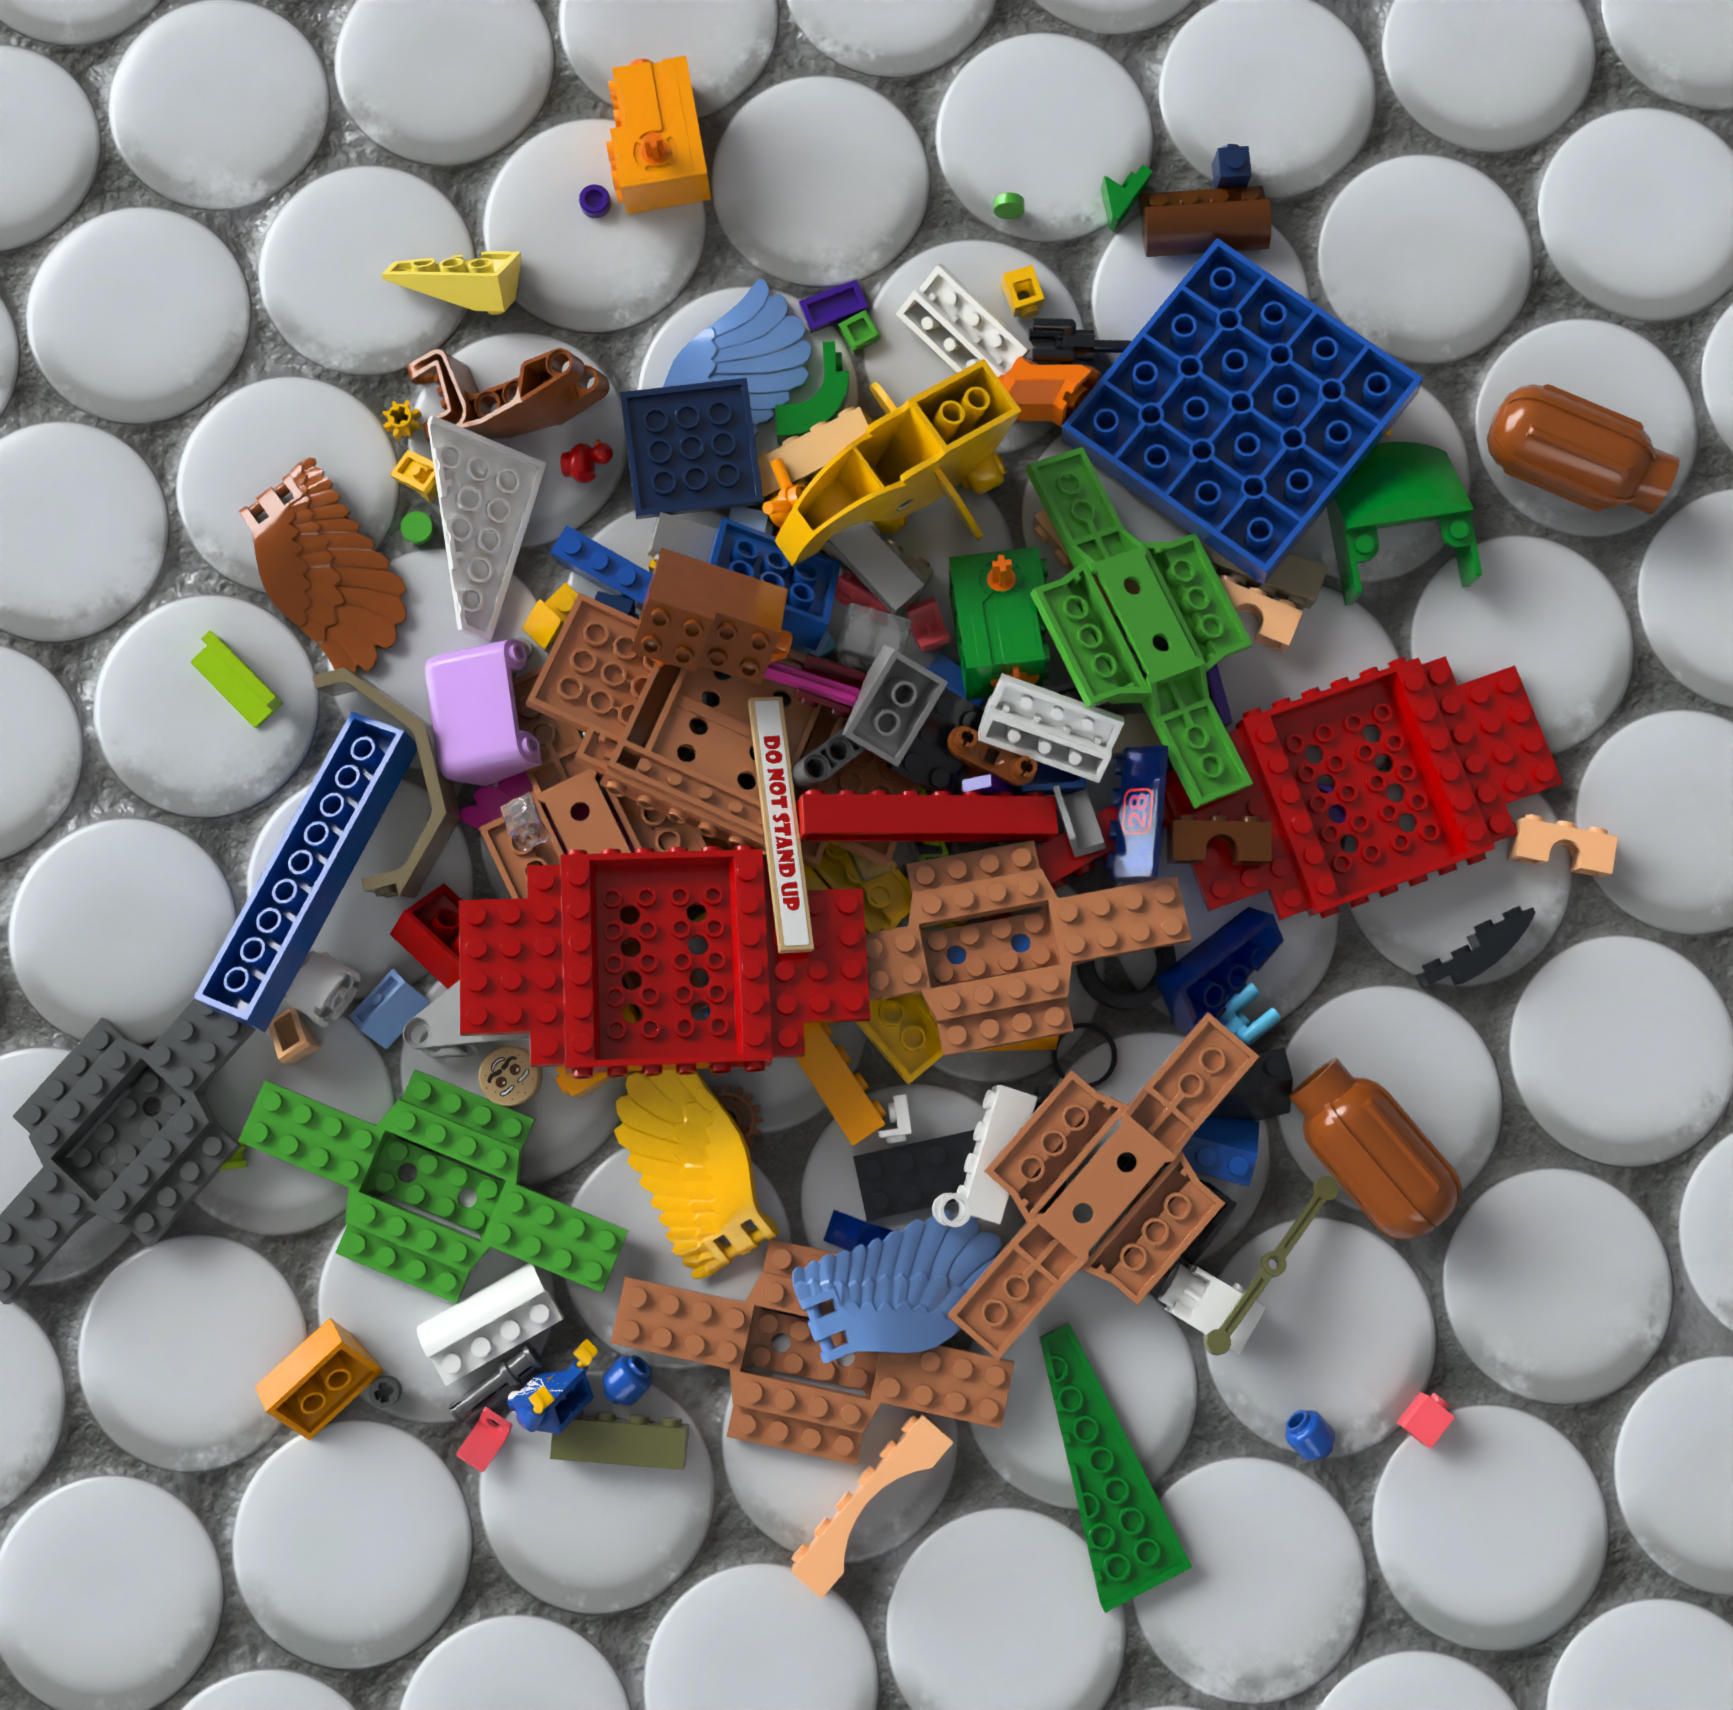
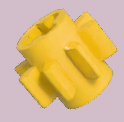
M406 400L404 404H397L395 401H392L393 406L389 411H383L384 416L389 420L383 427L387 432L394 430L393 436L397 441L402 436L413 440V434L416 430L423 429L416 420L422 416L420 410H412V404L409 400Z

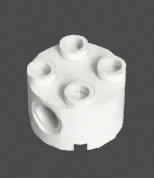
M312 950L307 954L301 970L294 978L285 995L287 996V1003L289 1007L306 1014L320 1027H327L330 1025L327 1020L331 1018L336 1021L352 1002L358 990L353 984L354 981L360 983V974L353 968L335 960L328 952L322 951L317 953Z

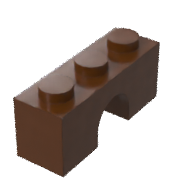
M1178 815L1176 820H1172L1167 824V864H1201L1206 860V846L1211 839H1220L1227 843L1232 853V865L1264 866L1272 861L1271 822H1261V817L1245 816L1241 817V821H1229L1228 816L1216 815L1209 816V821L1196 820L1195 815Z

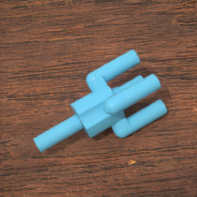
M1252 982L1235 994L1218 1010L1220 1016L1218 1021L1247 1046L1253 1044L1281 1021V1016L1273 1007L1252 1024L1241 1012V1010L1260 996L1259 990Z

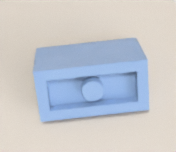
M393 968L349 1017L360 1031L387 1049L402 1034L407 1022L429 1004V1000Z

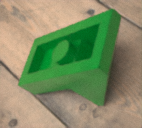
M1142 164L1136 174L1130 172L1122 186L1107 176L1103 178L1101 193L1109 229L1113 232L1116 231L1139 199L1140 194L1149 185L1153 171Z

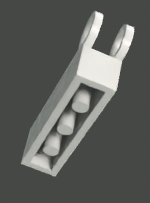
M995 1085L992 1087V1090L986 1092L983 1100V1108L986 1109L982 1122L979 1121L973 1135L976 1145L973 1153L968 1154L964 1165V1172H967L964 1185H960L956 1193H943L939 1195L933 1202L932 1214L938 1223L944 1226L960 1227L967 1223L970 1217L1001 1225L1009 1193L985 1173L984 1170L1033 1114L1037 1096L1003 1085ZM954 1199L959 1205V1213L955 1219L950 1221L945 1216L944 1207L949 1200Z

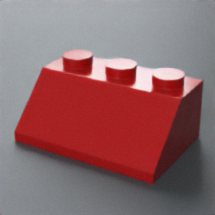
M443 883L404 910L390 935L439 982L449 989L460 980L459 900L462 899Z

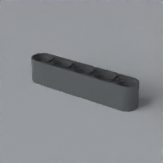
M842 728L792 767L793 784L799 789L809 790L826 780L866 748L842 735L844 728ZM830 749L835 752L837 759L831 755ZM807 766L812 769L814 777L808 773Z

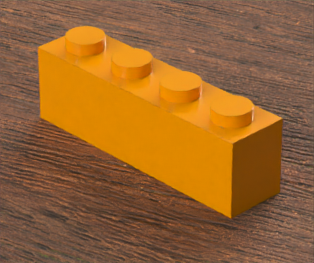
M827 1023L804 1024L805 1056L795 1058L852 1146L884 1126L885 1122L882 1118L887 1116L877 1099L872 1102L869 1100L864 1092L869 1086L859 1072L854 1075L847 1066V1063L852 1060L840 1044L835 1048L829 1038L833 1034Z

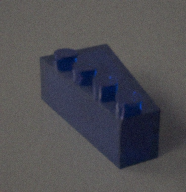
M1247 907L1155 978L1177 1031L1188 1035L1207 1012L1217 1019H1220L1225 1013L1227 1002L1235 993L1240 994L1244 990L1251 973L1254 970L1258 972L1284 941L1274 914Z

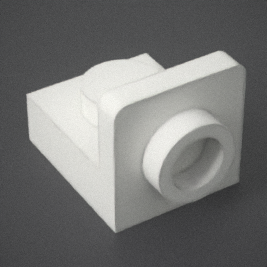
M906 1094L893 1096L894 1103H888L890 1122H897L898 1129L878 1131L879 1138L886 1137L887 1143L906 1141L905 1134L912 1133Z

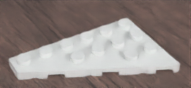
M433 415L429 417L427 424L458 631L485 641H491L547 463Z

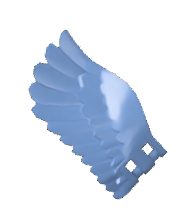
M758 279L736 306L695 336L681 350L670 367L663 387L747 378L754 435L756 436L759 433L756 425L770 421L774 417L772 409H775V405H786L789 403V391L802 387L809 377V373L804 368V365L809 361L812 346L807 340L802 338L805 333L802 319L796 316H786L789 312L786 298L781 294L770 296L767 282L764 279Z
M945 1210L944 1213L947 1219L953 1220L949 1210ZM932 1215L925 1223L915 1219L905 1227L903 1232L900 1229L890 1232L883 1242L880 1238L872 1240L866 1249L863 1244H860L853 1249L851 1254L847 1250L837 1253L836 1256L830 1253L823 1256L819 1262L815 1260L810 1261L805 1269L802 1266L796 1267L792 1272L794 1291L802 1310L806 1309L810 1319L807 1323L814 1341H818L821 1347L820 1357L822 1362L828 1363L853 1352H922L936 1348L953 1337L962 1328L951 1320L947 1314L996 1258L997 1253L1002 1247L1000 1236L993 1232L979 1231L980 1224L974 1217H970L968 1222L960 1227L941 1225ZM831 1299L835 1311L822 1315L818 1304ZM843 1331L847 1343L834 1346L831 1335Z

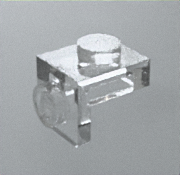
M530 792L500 806L507 831L521 851H526L550 839V833L541 820L536 802Z

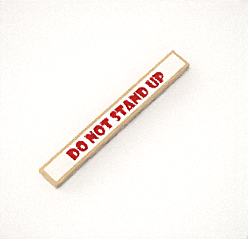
M782 697L750 698L748 707L778 953L812 952L814 944Z

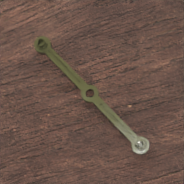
M1324 1176L1314 1183V1195L1276 1249L1261 1257V1270L1219 1329H1214L1206 1335L1204 1345L1209 1353L1219 1356L1230 1349V1336L1271 1278L1277 1277L1285 1271L1287 1267L1286 1257L1324 1203L1332 1201L1338 1196L1339 1185L1335 1179ZM1270 1259L1277 1263L1276 1269L1269 1267L1268 1262Z

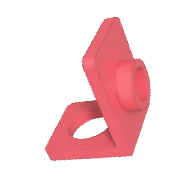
M485 1407L479 1421L457 1451V1457L478 1471L484 1472L507 1439L513 1425Z

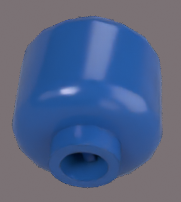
M624 1355L619 1357L604 1373L602 1378L606 1398L613 1404L620 1403L626 1406L635 1404L651 1386V1368L639 1356Z
M1299 1410L1288 1419L1285 1438L1301 1458L1313 1461L1324 1459L1331 1454L1335 1442V1431L1317 1411Z

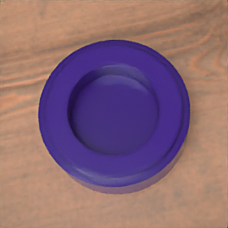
M597 184L589 185L579 195L580 207L588 217L600 218L610 210V196L603 186Z

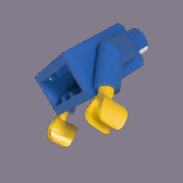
M588 1339L583 1341L573 1354L577 1359L573 1361L569 1370L537 1374L520 1391H512L509 1394L508 1407L510 1410L516 1411L517 1421L524 1429L529 1432L541 1431L561 1434L594 1398L586 1372L593 1357L598 1353V1349Z

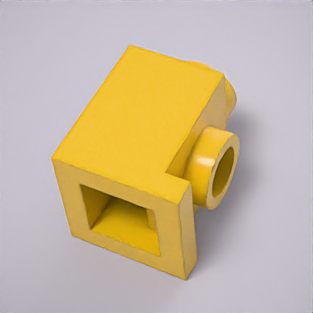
M1033 265L1003 274L1001 288L1006 295L1013 317L1021 315L1022 319H1030L1038 315L1039 309L1043 308L1045 298ZM1025 295L1027 298L1019 300L1018 296Z

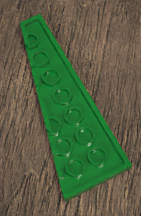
M1066 1323L1039 1337L1099 1601L1104 1613L1192 1568V1565L1069 1323Z

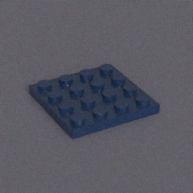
M747 378L620 392L636 519L658 517L660 512L678 515L763 504Z

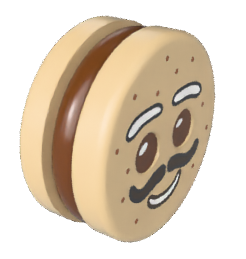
M502 1046L494 1049L484 1058L480 1065L478 1079L482 1092L492 1102L502 1106H519L530 1101L538 1092L542 1082L541 1067H531L530 1051L517 1046Z

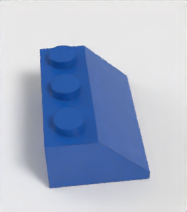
M1208 1116L1181 1151L1194 1172L1250 1186L1258 1155L1260 1122Z

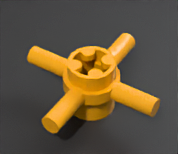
M782 458L771 461L770 464L781 490L778 496L765 502L762 509L765 514L769 515L776 526L782 528L787 516L807 486L801 483L793 486Z

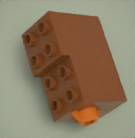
M661 548L643 602L631 652L649 657L657 661V665L661 667L664 664H671L696 672L697 666L700 665L761 685L768 665L775 661L786 659L792 644L793 636L791 632L781 629L788 589Z

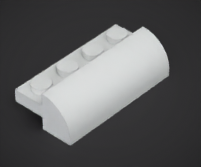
M943 264L935 267L922 286L911 293L896 313L908 327L957 373L985 359L997 377L1000 375L1005 376L1012 368L1016 359L1020 356L1025 358L1031 350L1017 334Z
M1002 673L993 695L989 696L979 725L978 740L1021 756H1028L1035 761L1099 783L1112 757V748L1124 725V717L1095 706L1087 709L1084 702Z
M527 1263L417 1326V1334L427 1358H431L445 1386L564 1319L549 1291L550 1286L538 1266Z

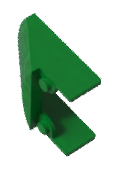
M1415 442L1378 443L1327 506L1345 606L1352 605L1362 595L1357 563L1370 561L1377 555L1379 551L1377 529L1438 520L1442 540L1446 545L1455 549L1462 588L1470 587L1482 576L1471 512L1474 508L1446 451Z

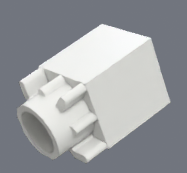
M1178 1263L1165 1281L1158 1300L1166 1304L1164 1310L1207 1335L1210 1331L1219 1329L1245 1291L1236 1282L1231 1287L1197 1266L1189 1264L1188 1267H1185ZM1256 1301L1230 1336L1231 1350L1240 1355L1266 1307Z

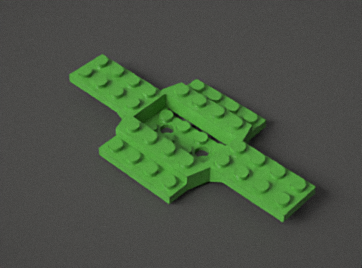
M1083 447L1030 463L1025 471L1074 567L1062 579L1034 588L1030 595L1086 708L1088 709L1107 701L1110 704L1142 703L1194 809L1250 787L1253 782L1210 699L1206 673L1221 659L1248 650L1253 643L1197 534L1194 533L1171 542L1138 541L1124 529ZM1095 575L1098 576L1099 584L1105 590L1113 606V612L1119 618L1127 634V640L1133 646L1141 662L1143 672L1147 674L1146 680L1093 578ZM1131 579L1137 582L1140 592L1138 594L1127 592L1124 587V581ZM1153 637H1163L1168 643V650H1157L1153 645Z
M414 1069L402 1099H398L378 1124L360 1119L269 1080H265L238 1140L240 1143L349 1188L345 1221L347 1226L335 1252L336 1254L453 1303L459 1302L472 1270L491 1248L603 1293L629 1232L628 1229L520 1184L523 1149L535 1123V1118L509 1107L498 1105L485 1097L417 1069ZM397 1135H398V1136H401V1137H403V1138H405V1139H408V1140H410V1141H413V1142H415V1143H417V1144H420V1145H422V1146H425V1147H427V1148H429V1149H432V1150H434V1151H437V1152H439V1153H442V1154H444V1155H446V1156H449V1157H451V1158H454V1159H456V1160H458V1161H461V1162H463V1163H466V1164H468V1165H470V1166H473V1167H475V1168H478V1169H480V1170H482V1171H485V1172H487V1173H490V1174H492V1175H495V1176H497V1177H499V1178H502V1179H504V1180L501 1181V1180H499V1179H496V1178H494V1177H491V1176H489V1175H486V1174H484V1173H482V1172H479V1171H477V1170H474V1169H472V1168H470V1167H467V1166H465V1165H462V1164H460V1163H458V1162H455V1161H453V1160H450V1159H448V1158H446V1157H443V1156L438 1155V1154H436V1153H433V1152H431V1151H429V1150H426V1149H424V1148H421V1147H419V1146H417V1145H414V1144H412V1143H409V1142H407V1141H405V1140H402V1139L398 1138ZM406 1163L413 1164L417 1169V1177L409 1183L404 1182L399 1176L401 1166ZM465 1188H471L477 1194V1201L472 1207H464L459 1201V1194ZM376 1190L473 1230L479 1233L481 1239L368 1192Z

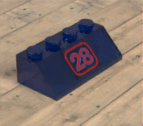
M1168 746L1126 747L1122 750L1120 756H1115L1113 774L1119 776L1118 788L1112 789L1111 807L1116 808L1115 820H1110L1108 839L1113 840V851L1107 852L1105 867L1106 872H1111L1110 880L1143 883L1153 881L1158 877Z

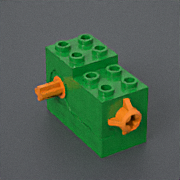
M1038 546L949 557V596L966 700L983 699L992 696L1002 673L1042 688L1043 679L1049 678L1047 662H1050L1048 643H1043L1042 636L1046 633V625L1030 595L1034 588L1045 585V578H1048L1046 558L1040 559Z

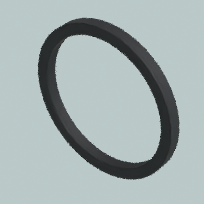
M1091 1023L1074 1024V1029L1091 1028L1100 1032L1110 1044L1112 1061L1108 1071L1099 1080L1087 1083L1091 1087H1095L1106 1081L1113 1073L1117 1063L1116 1045L1109 1033L1100 1026ZM1066 1034L1059 1035L1057 1048L1052 1050L1054 1068L1062 1079L1066 1075L1059 1067L1057 1050L1060 1041Z

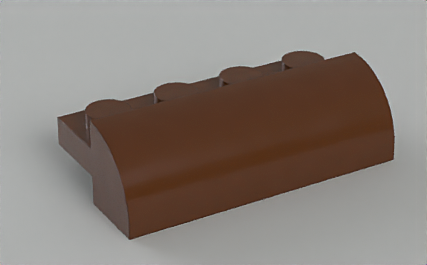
M1263 186L1140 194L1139 206L1143 223L1142 238L1146 257L1205 253L1216 238L1236 251L1269 249L1272 227L1270 200L1265 198Z

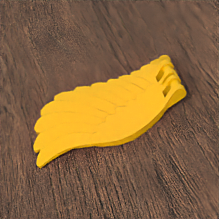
M662 1070V1075L642 1076L641 1071L628 1075L625 1084L628 1095H622L615 1102L617 1114L622 1124L614 1129V1133L618 1143L630 1151L627 1163L635 1171L642 1174L639 1180L641 1187L654 1194L650 1203L654 1208L663 1211L658 1220L664 1226L670 1228V1231L666 1233V1237L670 1242L674 1243L672 1252L676 1256L683 1258L682 1265L694 1269L691 1272L692 1278H706L733 1262L734 1257L738 1254L745 1255L759 1247L762 1240H771L779 1234L777 1225L759 1207L750 1151L743 1134L731 1115L709 1089L698 1071L696 1074L678 1075L676 1070ZM751 1219L757 1228L752 1230L744 1222ZM724 1235L731 1244L727 1246L716 1238Z

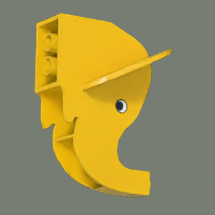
M985 359L913 396L899 408L894 405L878 383L874 382L869 386L886 415L865 428V434L858 437L835 455L808 484L793 506L775 539V543L792 567L818 553L828 539L845 528L865 521H891L916 512L944 496L975 539L980 541L984 538L954 488L960 485L966 479V475L982 464L998 447L1021 413V409Z

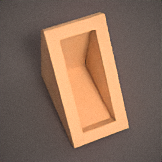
M291 1007L274 1017L268 1027L278 1059L283 1064L294 1065L321 1048L320 1043L300 1011Z

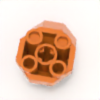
M1020 356L1005 376L1000 375L998 379L1021 409V413L1015 422H1054L1061 427L1098 383L1101 372L1087 365H1038L1032 362V360H1027Z

